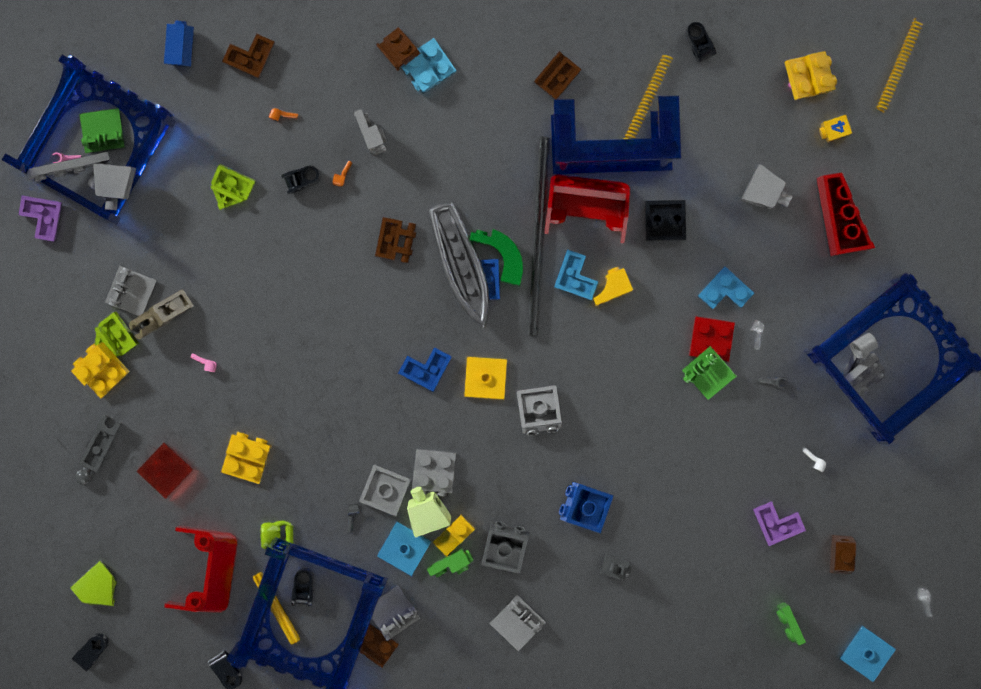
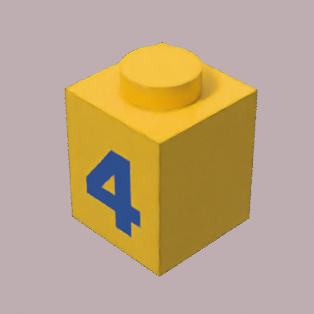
M846 115L825 121L820 124L821 128H819L822 139H826L827 143L852 134Z

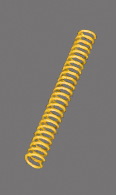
M916 18L913 19L914 22H912V25L910 26L911 29H909V33H907L908 36H906L907 40H904L905 43L902 44V51H900V54L898 55L899 58L896 59L897 62H895V66H893V73H890V80H887L888 84H886V87L884 88L885 91H883V95H881L882 98L879 99L880 102H878V106H876L877 109L883 113H885V111L880 109L879 107L887 110L888 108L881 104H885L887 106H889V104L883 102L882 100L891 102V100L886 99L883 96L892 99L893 97L887 95L886 93L894 95L893 92H890L887 89L896 91L888 85L896 88L897 86L890 82L899 84V82L894 81L891 78L900 80V78L895 77L892 74L901 77L902 75L896 73L895 71L904 73L902 70L896 68L899 67L901 69H905L897 63L906 66L905 63L900 62L899 60L908 62V60L903 59L900 56L910 58L909 56L903 54L906 53L911 55L910 52H907L904 49L913 51L911 48H908L905 45L914 47V45L908 44L907 42L916 44V42L909 40L908 38H912L914 40H917V38L912 37L909 34L918 37L919 35L913 33L912 31H915L917 33H920V31L914 29L913 27L922 29V27L914 24L916 23L923 26V23L917 22Z
M662 55L663 59H660L661 62L658 63L659 66H657V70H655L656 73L653 74L654 77H652V80L650 81L651 84H648L649 87L646 88V95H643V102H640V105L638 106L639 109H637L638 113H635L636 116L633 117L634 120H631V127H628L629 130L626 131V138H623V140L628 145L632 146L633 144H631L627 140L634 142V140H632L629 137L636 138L630 133L638 135V133L634 132L633 130L639 131V129L635 128L634 126L641 128V126L636 124L635 122L643 124V122L637 120L636 118L644 121V118L638 115L646 117V115H644L640 111L648 113L647 111L642 109L645 108L649 110V108L643 104L651 106V104L647 103L646 101H649L651 103L653 102L647 97L655 99L648 93L656 95V93L650 90L658 92V90L654 89L651 86L660 88L653 82L661 85V83L656 81L655 79L663 81V79L657 77L656 75H659L664 78L665 76L660 74L659 72H662L664 74H666V72L661 70L660 68L668 70V68L662 66L661 64L669 67L670 65L666 64L663 61L672 63L664 57L673 59L670 56Z

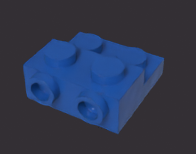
M573 482L566 489V503L562 504L559 509L560 520L601 533L614 495Z

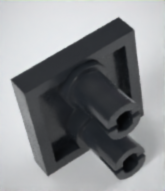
M685 200L645 201L646 241L686 240Z

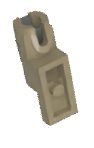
M182 289L129 323V328L137 339H142L171 322L175 317L191 309L194 305Z

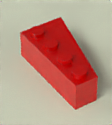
M843 173L818 177L817 184L830 256L874 249V243L870 240L866 225L863 224L859 215V209L852 199L851 191Z

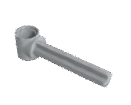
M866 333L850 343L853 354L843 371V377L849 374L862 363L864 358L868 357L872 351L878 348V343L872 334Z

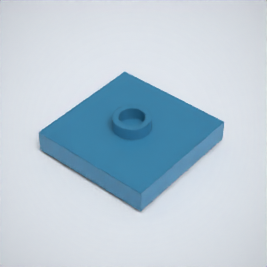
M396 522L377 557L412 576L431 540L422 535L415 537L413 530Z
M861 626L839 659L874 682L896 649L864 626Z

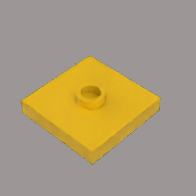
M467 357L464 397L504 399L507 359Z

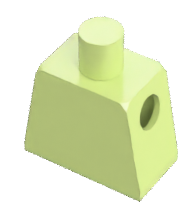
M416 487L411 490L413 499L408 501L407 511L415 537L450 526L451 514L435 492L424 494L422 487Z

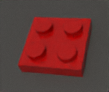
M695 316L689 356L698 357L711 346L724 362H729L735 322Z

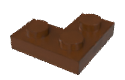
M256 33L249 51L230 44L222 62L259 79L275 41Z

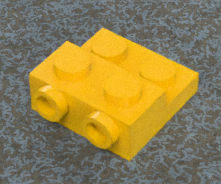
M826 51L784 62L795 100L829 93L836 89L837 78L831 73L830 66L832 65V60L829 55H826Z
M103 342L98 345L92 344L85 351L87 355L84 358L79 357L72 364L74 368L71 370L84 386L88 384L100 399L104 398L130 372Z
M237 432L236 435L232 434L221 473L260 484L271 445H267L268 441L256 437V441L248 439L249 435Z

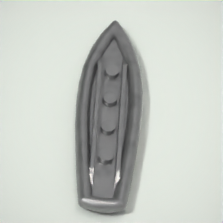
M452 202L438 204L429 210V216L445 276L450 289L462 309L473 321L482 328H485L489 315V291L481 261L473 242L469 240L470 236Z

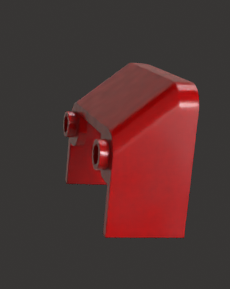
M567 175L552 176L544 234L549 233L550 223L558 225L565 222L566 216L606 220V227L611 231H621L620 243H625L629 216V185L623 182Z
M185 526L176 527L175 531L195 534V547L200 551L209 552L203 592H191L186 597L185 603L168 601L165 603L164 608L212 613L225 611L230 602L238 546L236 536L228 532Z

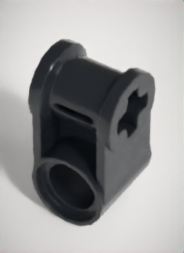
M700 22L691 23L687 27L685 34L697 62H700L702 58L710 54H717L714 44L703 24ZM697 27L700 30V36H692L690 29Z
M309 165L282 174L281 177L285 180L288 188L287 194L299 192L304 188L319 183L321 180L320 170L315 166ZM310 170L316 171V177L313 180H308L306 176Z
M301 568L295 574L291 606L299 604L308 605V607L312 608L314 576L313 572L308 568ZM300 573H306L309 576L307 583L299 580Z
M102 633L95 634L71 659L87 672L107 648L108 638ZM100 640V646L96 647V641Z
M226 650L208 660L211 670L226 689H235L241 685L242 675ZM235 676L236 680L234 683H229L230 677Z

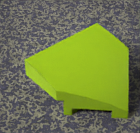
M219 164L210 186L215 194L219 210L247 200L256 180Z
M117 312L110 314L98 324V327H95V345L103 342L115 356H123L139 344Z
M101 561L70 587L84 604L90 606H114L115 600L113 596L117 581L114 580L112 573Z

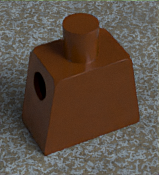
M832 535L830 573H853L855 571L856 542L852 536Z

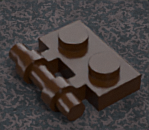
M383 217L375 257L395 260L396 253L402 254L401 262L408 263L413 253L411 248L413 238H416V224L408 223V228L405 230L401 229L403 221ZM400 235L406 236L404 247H398Z

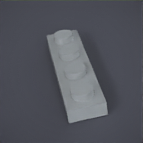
M108 152L30 168L27 171L29 180L34 179L35 182L47 179L46 176L54 175V177L64 176L68 171L80 173L86 171L85 168L92 167L93 164H106L110 159Z

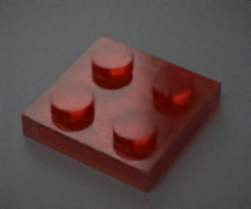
M164 442L136 472L167 499L194 469Z

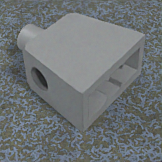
M93 164L96 196L106 197V210H117L118 199L129 198L136 168Z
M759 164L741 200L772 210L777 202L787 207L792 196L783 192L786 183Z

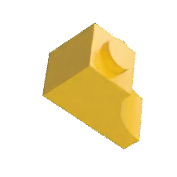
M615 267L607 271L608 275L605 276L606 284L603 291L593 298L595 306L633 291L624 268L619 269V267Z
M461 514L433 543L447 557L475 528Z

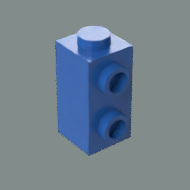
M176 20L175 24H167L164 64L191 67L194 27L187 25L186 21Z

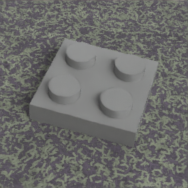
M374 464L359 502L397 516L411 479Z

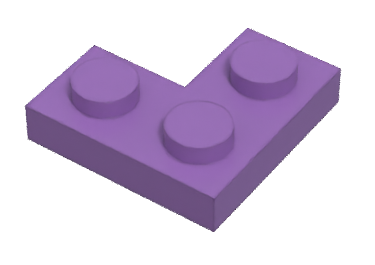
M22 195L18 215L38 219L34 238L56 242L62 202Z
M772 501L753 508L768 546L806 531L798 512L779 519Z

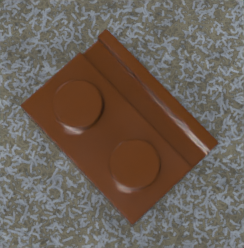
M399 27L383 38L384 41L382 43L376 44L397 71L400 70V66L408 64L421 54Z
M559 51L535 79L534 83L556 101L582 69Z
M368 621L365 622L350 643V646L381 668H383L399 645L392 638L387 641L381 631Z

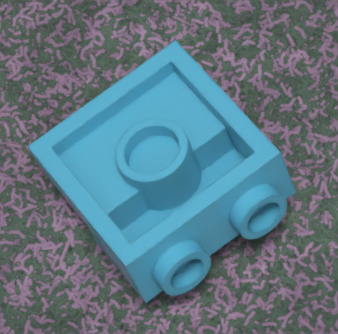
M435 38L417 48L421 54L408 64L401 66L405 74L410 73L414 79L411 82L417 91L421 90L423 94L456 72V69Z

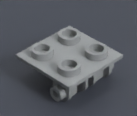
M119 266L105 303L140 316L146 309L157 280Z
M399 585L365 607L387 641L420 619L418 612L411 605Z
M516 595L490 622V625L519 651L542 629L546 622Z

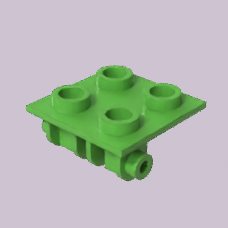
M119 108L80 114L83 135L81 141L85 153L125 148Z
M711 346L682 369L685 373L684 381L686 383H693L708 400L737 377Z

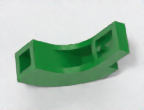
M494 229L492 230L491 237L487 236L488 232L476 230V233L471 232L469 240L493 247L501 254L504 268L500 282L520 287L523 262L515 243L508 236Z

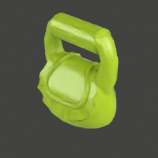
M284 520L274 523H262L260 527L261 547L266 550H286L294 544L293 525ZM281 526H285L286 545L281 544Z

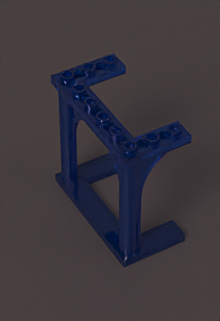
M62 54L58 60L63 65L62 76L53 98L19 157L16 159L5 153L2 161L27 174L30 168H34L61 119L70 109L88 101L106 102L119 108L126 115L133 129L134 147L126 164L127 167L136 168L130 190L131 194L169 127L173 128L176 123L172 118L173 114L159 104L155 105L146 99L144 102L137 99L139 95L130 90L124 92L120 89L121 85L115 81L110 80V82L103 80L104 75L95 70L92 73L87 71V66L70 54L66 57ZM84 83H88L91 86L92 91L88 97H85L81 92V86ZM96 86L100 92L103 91L102 96L96 95ZM75 90L77 95L79 96L78 100H72V98L75 96V94H73ZM115 99L120 100L118 104L114 103ZM134 108L133 111L135 112L142 111L137 113L135 116L129 113L130 109ZM142 116L150 119L147 126L138 127L136 125V120ZM148 131L146 135L143 133L142 139L139 137V132ZM49 177L40 181L116 225L121 219L118 215L127 199H118L117 210H106L105 202L100 207Z
M658 96V111H650L651 138L576 141L575 99L553 100L554 114L551 115L553 175L672 171V160L681 159L679 96Z
M907 273L897 275L890 280L893 285L820 345L809 346L804 350L816 367L822 366L870 424L867 429L879 444L890 445L896 440L894 436L970 374L981 370L980 356L969 350L968 347L970 345L966 339L960 338L956 334V327L942 317L944 315L943 311L937 305L933 306L929 301L931 299L929 294L924 289L921 291L916 285L918 283L916 278L912 274L908 275ZM907 298H911L914 302V308L910 313L904 310V302ZM897 302H899V303H898L899 311H898V312L893 311L892 308L895 307V306H897V305H895V304H896ZM919 307H920V312H921V313L924 312V316H923V317H919V316L917 315V311H918V308H919ZM893 316L908 317L920 322L933 335L939 353L938 367L934 377L924 389L881 422L833 364L831 359L878 321ZM932 325H935V326H936V330H935V331H933V330L931 329V326H932ZM947 340L946 344L952 347L944 348L942 341ZM948 351L955 352L957 354L953 358L955 362L946 361L944 354ZM944 365L947 367H953L950 371L949 369H947L945 373L942 370V367Z
M275 537L266 549L265 555L269 556V560L240 641L236 643L229 653L227 662H230V665L235 668L242 669V667L246 668L252 659L256 661L257 665L274 667L276 672L293 674L295 679L312 681L314 686L320 688L325 686V689H348L351 683L349 682L378 599L385 589L388 578ZM290 555L364 582L361 596L344 640L336 649L323 656L302 657L291 653L278 642L271 628V606ZM262 627L267 630V634L259 636V632L262 633ZM263 639H270L272 646L268 649H261L259 642ZM274 649H278L280 651V655L271 652ZM333 655H340L337 659L339 661L338 665L335 659L332 658ZM292 658H297V662L292 661ZM323 660H327L332 664L333 670L331 673L323 671L321 666ZM312 662H313V663H316V664H317V670H316V668L313 667V666L310 667L309 664L312 663Z

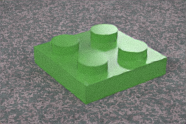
M785 602L777 605L779 611H776L780 622L787 626L785 633L789 641L796 643L798 646L806 643L790 606Z

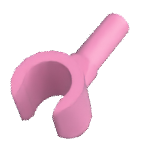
M59 152L52 154L53 156H60L58 162L82 158L81 155L68 156Z
M193 353L191 354L190 358L205 364V371H216L217 364L215 361L206 360Z

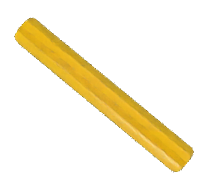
M259 572L253 576V580L290 644L297 643L300 640L297 631L264 574Z

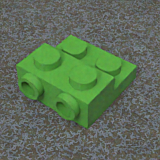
M462 547L429 566L427 571L430 576L435 575L439 577L446 573L447 567H449L452 574L454 572L460 574L469 569L468 564L473 562L474 559L469 550L464 551Z

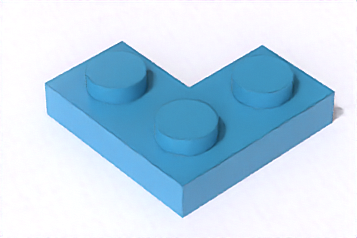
M567 249L554 288L592 301L598 281L580 275L586 256Z
M724 267L698 297L711 309H714L726 295L737 306L742 308L754 292L729 269Z

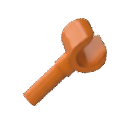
M277 108L272 109L269 114V118L275 121H279L280 116L298 118V114L284 112Z
M351 161L347 162L341 175L334 174L333 185L339 187L344 185L345 177L352 165Z

